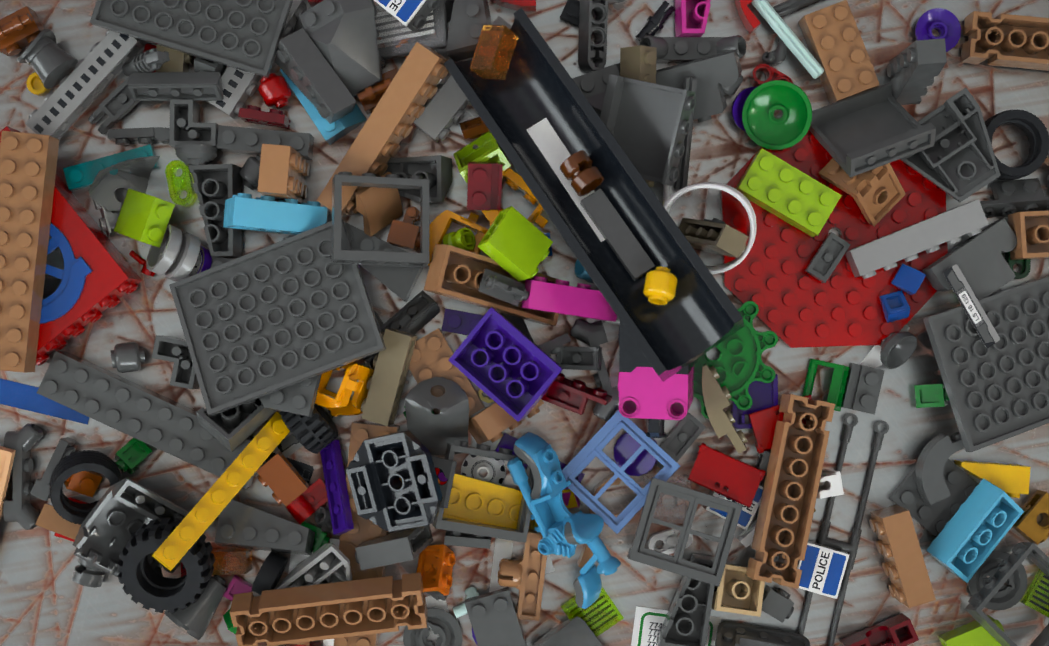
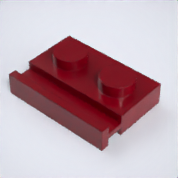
M247 105V109H239L238 117L247 123L290 129L291 120L286 115H283L281 110L270 109L269 112L261 111L260 107Z
M468 162L467 210L501 211L503 166L501 162Z

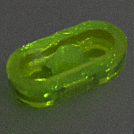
M180 160L171 161L165 169L170 198L178 205H189L195 197L189 167ZM182 169V175L177 177L176 171ZM186 191L187 196L182 199L180 193Z

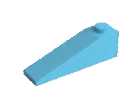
M280 69L283 77L329 145L367 121L358 105L355 104L353 112L330 124L319 114L315 106L283 70Z

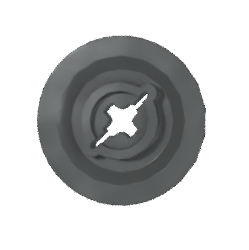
M992 551L968 582L967 587L971 592V596L978 593L984 587L983 583L988 578L986 576H993L998 570V565L1011 554L1003 551ZM1022 563L1005 582L1008 585L1004 584L986 604L985 608L1005 610L1013 607L1022 599L1027 588V574Z
M434 607L427 609V628L408 630L406 625L404 629V646H435L432 640L427 639L430 635V628L434 634H439V637L436 639V646L462 645V629L458 620L444 609Z

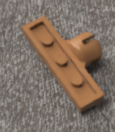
M528 530L524 553L521 559L503 558L500 561L498 583L500 586L514 587L519 590L517 604L518 619L539 621L547 555L541 554L537 546L543 537L541 532L536 530Z

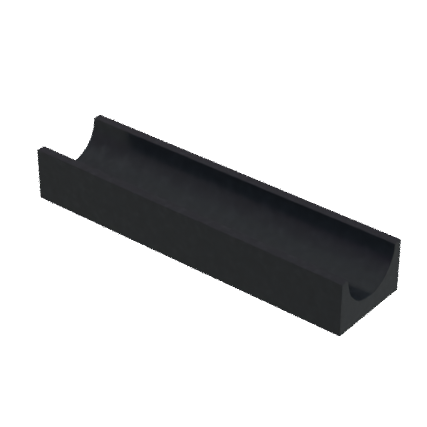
M521 8L514 13L513 25L499 42L501 43L500 45H495L482 55L467 61H454L451 58L444 65L657 375L664 382L743 328V317ZM547 118L571 155L581 150L586 151L593 161L592 167L596 166L604 177L602 184L594 191L602 189L654 263L655 268L653 270L656 267H667L677 277L676 293L673 300L668 301L666 305H656L648 301V298L643 294L646 274L634 281L607 241L601 242L527 132L528 128Z

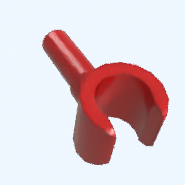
M132 250L129 255L139 264L143 265L141 273L153 277L155 273L147 269L146 260Z

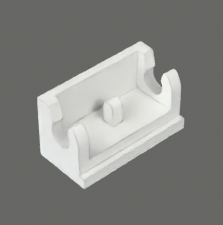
M822 469L817 498L822 499L844 495L840 471Z

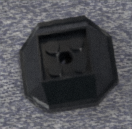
M409 430L364 440L356 452L353 461L346 468L358 516L366 520L369 519L388 532L432 524L443 497L431 452Z

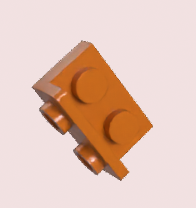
M444 544L427 546L419 554L416 573L421 572L423 592L439 591L444 596L449 595L450 587L452 586V571L456 558L455 553Z

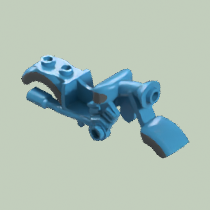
M528 432L515 442L513 450L518 457L509 460L507 468L514 484L519 486L523 498L532 513L531 520L535 519L538 525L535 527V530L541 532L543 537L537 546L541 554H562V556L570 558L575 554L577 545L587 544L592 551L593 556L579 571L581 575L573 583L576 593V604L580 608L586 609L600 596L602 589L600 574L610 575L615 573L621 562L616 557L611 556L599 538L604 526V520L601 516L583 513L581 510L571 513L566 508L562 498V490L568 487L571 482L570 480H565L558 456L551 445L536 434ZM521 459L525 461L533 474L534 486L532 490Z

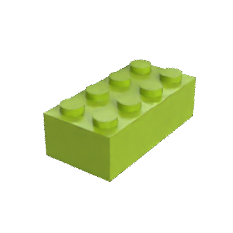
M763 148L755 154L735 188L751 202L811 237L819 235L842 196Z

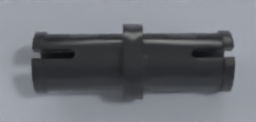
M663 1L654 15L648 17V22L638 35L635 36L636 39L640 41L645 34L654 36L658 30L661 31L664 27L663 24L675 11V8L671 5L664 12L669 3Z

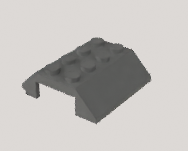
M125 478L109 487L82 522L73 546L77 547L74 555L87 562H90L93 556H95L92 562L93 565L108 573L114 566L112 575L118 577L120 573L117 570V564L120 560L119 556L130 537L143 524L148 525L150 521L155 519L161 522L163 518H171L172 521L176 522L177 519L183 520L189 512L135 481ZM154 553L148 554L147 560L151 568L163 576L161 570L163 565L152 557Z

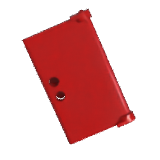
M811 395L804 396L809 398L808 400H812ZM780 404L748 414L756 440L755 446L759 454L771 449L776 422L783 421L784 413L779 412ZM802 418V423L805 425L806 420Z
M701 443L688 480L750 508L766 471L757 469Z

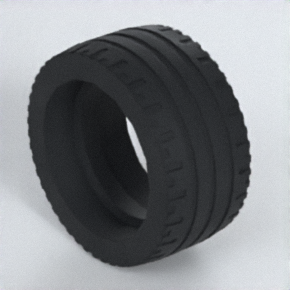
M1024 110L1003 111L985 121L991 145L992 136L996 128L1006 123L1019 127L1027 136L1030 145L1029 155L1021 166L1009 167L1001 163L995 156L1001 175L997 178L999 180H1015L1030 175L1047 158L1049 152L1047 128L1036 115Z
M83 450L71 453L63 458L54 468L50 478V499L55 511L66 521L81 525L99 502L98 500L92 503H77L67 498L63 494L62 486L71 475L81 471H95L103 474L109 480L110 486L122 480L116 463L110 457L98 451Z

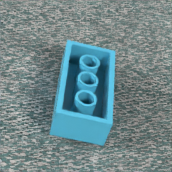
M237 193V195H232V198L225 200L223 228L297 235L327 223L328 208L321 207L320 202L314 201L298 204L296 199L275 201V197L261 196V198L256 197V199H252V194Z
M983 478L967 500L961 504L951 520L946 523L940 534L931 542L926 551L946 569L968 583L1024 511L1005 491Z

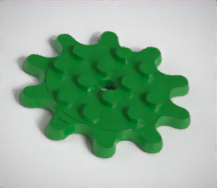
M747 301L737 309L743 317L744 327L715 346L720 351L719 357L711 360L705 353L694 361V397L701 402V413L705 418L709 419L702 392V369L704 364L707 363L709 368L711 366L715 367L720 376L717 379L720 386L727 387L732 396L729 400H732L741 410H748L752 406L753 400L748 392V387L752 382L771 383L775 379L774 369L765 365L762 362L761 356L764 350L772 348L777 344L778 337L772 331L758 332L754 329L753 319L758 314L759 308L753 301Z

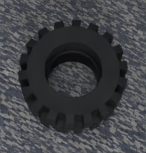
M316 403L314 404L312 417L280 411L285 425L293 436L308 451L314 454L320 452L339 435L337 427L330 416Z

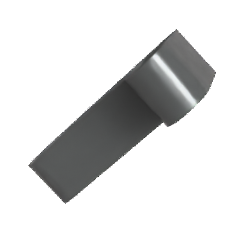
M580 0L578 65L581 70L591 72L602 69L606 65L608 5L625 0ZM592 10L595 12L596 15L595 20L593 19L591 14ZM591 33L595 36L594 43L591 40Z

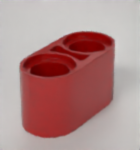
M767 64L757 65L749 75V82L753 87H758L763 83L773 80L793 83L790 77ZM757 71H761L766 75L765 81L757 79Z

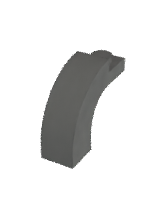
M960 432L952 434V439H950L949 435L939 434L927 443L920 453L915 469V480L923 503L932 505L951 496L944 480L943 470L947 459L955 452L965 448Z

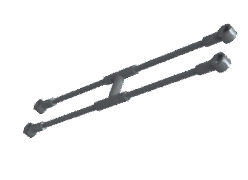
M847 413L843 416L842 445L836 471H840V473L853 427L858 423V417L852 413ZM849 416H852L854 419L852 424L847 422ZM882 420L876 421L873 425L875 431L872 444L873 452L850 543L828 538L835 496L829 497L825 518L821 523L817 543L846 551L849 554L827 646L834 645L850 572L853 570L862 532V520L878 452L881 450L884 434L889 430L888 423ZM880 423L884 424L883 431L878 430V425ZM807 591L798 630L800 635L804 634L813 592Z

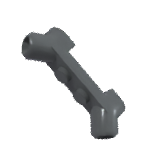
M645 35L640 41L642 46L657 48L656 64L689 62L737 49L739 59H741L746 53V41L740 35L730 37H656Z
M579 318L575 321L570 331L572 337L589 347H600V344L608 342L601 320L590 324ZM602 355L601 370H598L597 374L593 376L597 388L601 387V389L607 391V394L612 396V399L607 405L597 402L593 409V414L608 421L615 411L619 410L618 386H611Z
M27 423L20 431H8L4 437V447L16 450L13 461V498L3 501L4 520L6 522H18L25 530L35 528L40 512L30 503V492L33 488L31 481V472L33 470L31 448L43 437V431L32 423Z

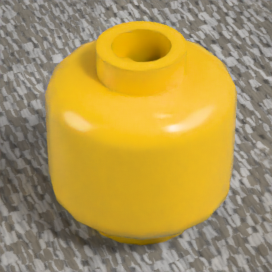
M656 267L655 270H651L646 274L643 294L650 303L666 305L668 301L673 300L675 297L677 277L667 267Z

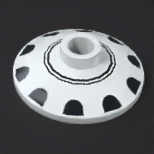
M469 454L463 461L461 475L502 485L506 476V467L503 460ZM486 469L488 472L487 476L481 477L479 470Z

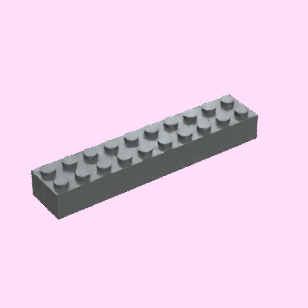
M67 351L55 352L37 391V394L218 477L226 471L254 438L249 436L231 452L199 424L195 410ZM257 472L252 475L242 488L246 489L252 485Z

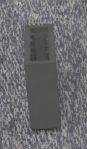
M430 526L403 529L383 537L364 541L355 548L356 562L360 564L361 570L414 560L433 541Z

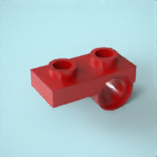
M320 477L288 506H285L298 524L305 521L328 501L323 478Z

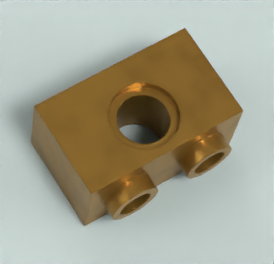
M1037 490L1023 506V514L1012 527L1029 542L1038 545L1049 537V493ZM1042 513L1043 520L1038 524L1037 516Z

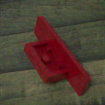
M560 373L541 399L582 415L584 414L588 399L607 405L611 401L612 396L608 395L604 389H592L587 387L585 382L576 379L573 381L566 379L565 375Z

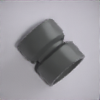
M93 556L90 562L78 557L80 565L75 566L72 581L87 587H101L105 572L92 564L95 556Z

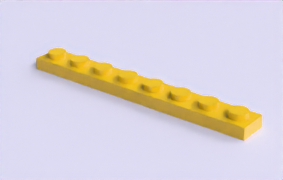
M278 412L272 416L154 552L152 557L171 571L290 432Z

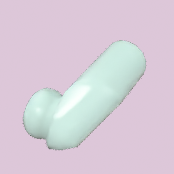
M469 587L465 590V599L479 596L475 587ZM465 603L453 607L456 618L468 614Z

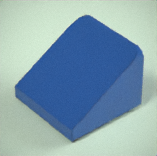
M902 264L891 284L909 295H913L917 292L926 274Z
M902 290L880 296L887 323L909 317L910 306Z

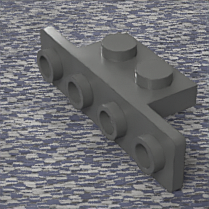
M1039 178L995 181L991 186L995 200L980 201L986 218L1008 217L1009 214L1017 212L1049 210V196H1044Z

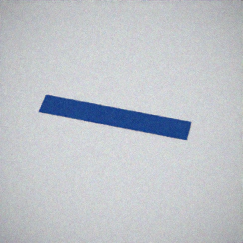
M0 378V404L88 425V416L37 394L39 387Z

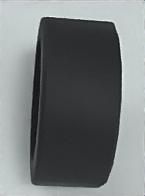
M271 551L255 578L252 591L261 595L262 591L274 590L284 572L288 558Z

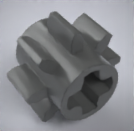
M327 503L326 507L321 506L317 509L315 522L317 523L316 526L321 528V531L331 533L332 523L329 504Z

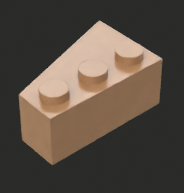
M542 399L527 415L528 418L540 412L538 407L544 404ZM495 402L469 419L468 430L477 444H482L489 440L493 443L504 436L502 431L508 427L511 431L522 424V422H517Z

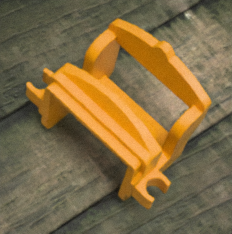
M510 167L502 172V182L507 179L505 183L514 191L519 189L525 193L523 198L532 205L535 203L539 204L527 220L543 229L548 223V220L541 216L544 209L523 178ZM481 210L490 221V226L500 213L498 210Z
M445 210L438 215L429 225L428 266L431 263L435 244H443V237L448 233L452 222L477 233L474 235L475 247L469 251L479 254L481 249L477 246L488 231L487 228L477 224L479 215L471 212L468 219L449 210Z
M356 362L336 368L335 370L338 371L340 368L345 369V375L337 394L326 390L333 370L323 373L315 403L326 407L331 411V415L335 417L339 415L354 416L362 414L361 405L363 400L367 398L369 391L367 383L370 376H373L374 370ZM354 391L353 398L350 400L351 394Z

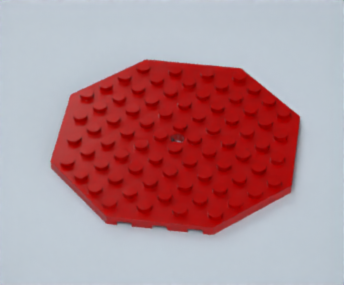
M809 130L803 139L792 147L782 150H771L761 147L842 196L819 235L815 237L807 235L750 201L757 223L755 241L746 258L736 267L724 272L723 286L742 304L747 301L755 302L759 308L756 317L789 348L880 345L883 339L888 337L890 333H898L937 290L932 287L926 277L915 294L909 295L902 290L910 306L909 317L887 323L880 296L901 291V289L892 285L891 282L902 264L923 273V269L948 253L947 242L940 244V249L927 254L925 250L918 253L919 258L905 262V259L897 261L898 266L886 271H884L883 267L875 270L876 275L867 279H863L862 276L854 277L845 254L826 283H822L804 270L828 236L830 229L835 228L839 230V237L851 244L847 250L849 251L946 212V192L900 159L893 161L890 165L906 194L875 226H872L866 221L851 195L821 178L819 172L833 157ZM755 154L726 185L733 188L737 187ZM720 190L721 220L730 227L749 236L750 223L744 206L737 198ZM722 255L723 264H726L736 259L734 257Z

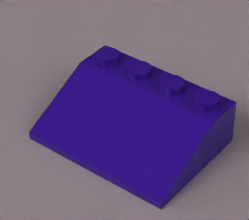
M493 307L487 311L449 359L456 368L517 422L524 419L563 370L559 364Z

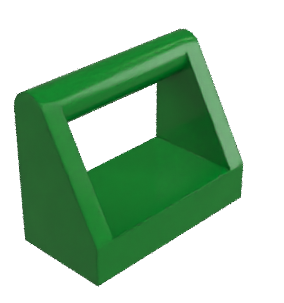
M810 359L802 397L812 395L818 365L833 368L834 371L827 402L834 403V410L840 412L850 367Z

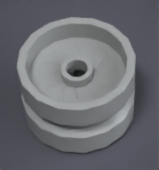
M168 224L160 248L153 245L150 247L146 261L147 269L158 275L165 273L166 278L175 282L187 278L200 252V238L187 232L182 234L180 229Z

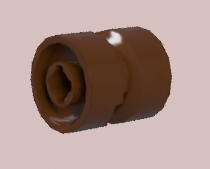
M584 150L574 153L560 166V170L566 179L572 180L571 186L578 196L587 195L604 181V177L596 166L592 167L593 161Z

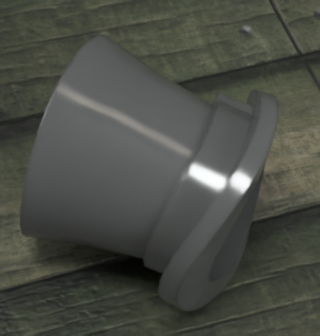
M50 29L41 31L17 58L19 63H28V65L32 66L46 89L58 85L65 76L72 72L78 63L77 59L56 45V37Z

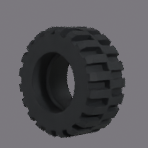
M163 518L161 522L155 519L150 521L148 525L143 524L133 533L119 556L120 560L117 564V570L120 572L118 575L120 584L124 583L122 589L127 595L130 594L132 596L131 600L133 602L143 604V608L147 610L153 608L155 612L163 613L164 610H168V613L177 612L179 607L181 610L188 608L191 603H195L201 594L204 593L212 576L215 557L211 553L213 549L211 543L205 542L206 536L204 533L180 560L186 569L187 574L185 576L166 578L156 573L149 565L147 555L154 553L180 524L182 521L180 519H177L176 522L172 521L171 518Z

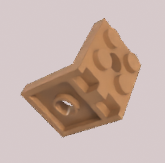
M832 158L819 172L822 179L854 198L866 221L872 226H875L906 194L890 163L850 178Z

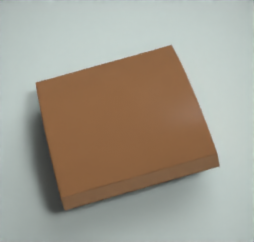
M387 172V173H385L384 175H382L381 177H385L386 175L392 174V173ZM364 187L355 193L356 211L363 215L364 233L370 237L392 223L393 219L396 220L403 215L400 194L397 188Z

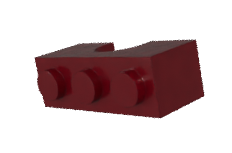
M901 613L841 639L840 642L842 646H907L918 641L919 638L911 620Z

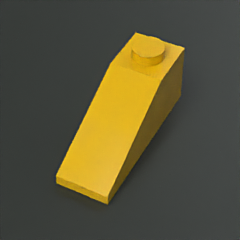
M954 460V463L959 468L981 481L984 478L1005 491L1009 497L1020 498V494H1029V466Z

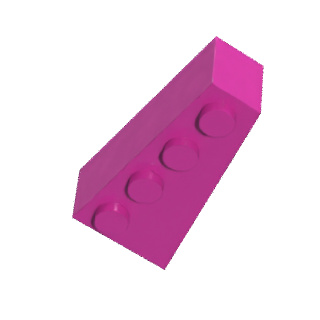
M674 0L675 37H701L705 33L711 0Z
M534 276L533 280H525V288L529 292L527 300H522L521 308L616 322L617 315L600 290H591V285L577 283V287L569 286V281L556 280L555 284L548 283V278Z

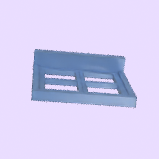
M619 410L562 470L565 480H570L571 482L568 488L595 514L601 516L604 522L616 534L628 524L645 503L650 482L642 489L624 472L645 449L664 466L654 478L667 482L680 468V465L650 437H647L635 423L621 415ZM623 428L641 446L620 468L602 450ZM597 457L614 475L593 496L576 480V477ZM619 477L637 496L616 518L598 499Z

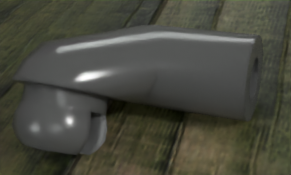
M779 39L776 50L769 53L767 51L763 54V63L769 66L782 63L786 58L789 48Z

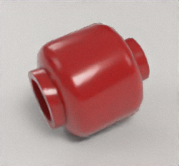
M272 73L269 74L268 78L263 77L260 80L261 84L258 87V91L266 106H276L277 109H280L289 104L288 99L292 96V91L283 76Z

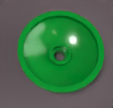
M773 80L763 83L749 94L744 103L742 111L743 126L748 136L761 147L771 150H782L792 147L803 139L812 122L810 100L800 87L791 82ZM775 110L782 111L783 115L781 118L775 117Z

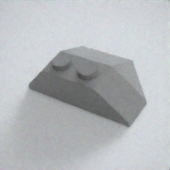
M325 543L297 565L275 589L351 581L350 560L333 543Z

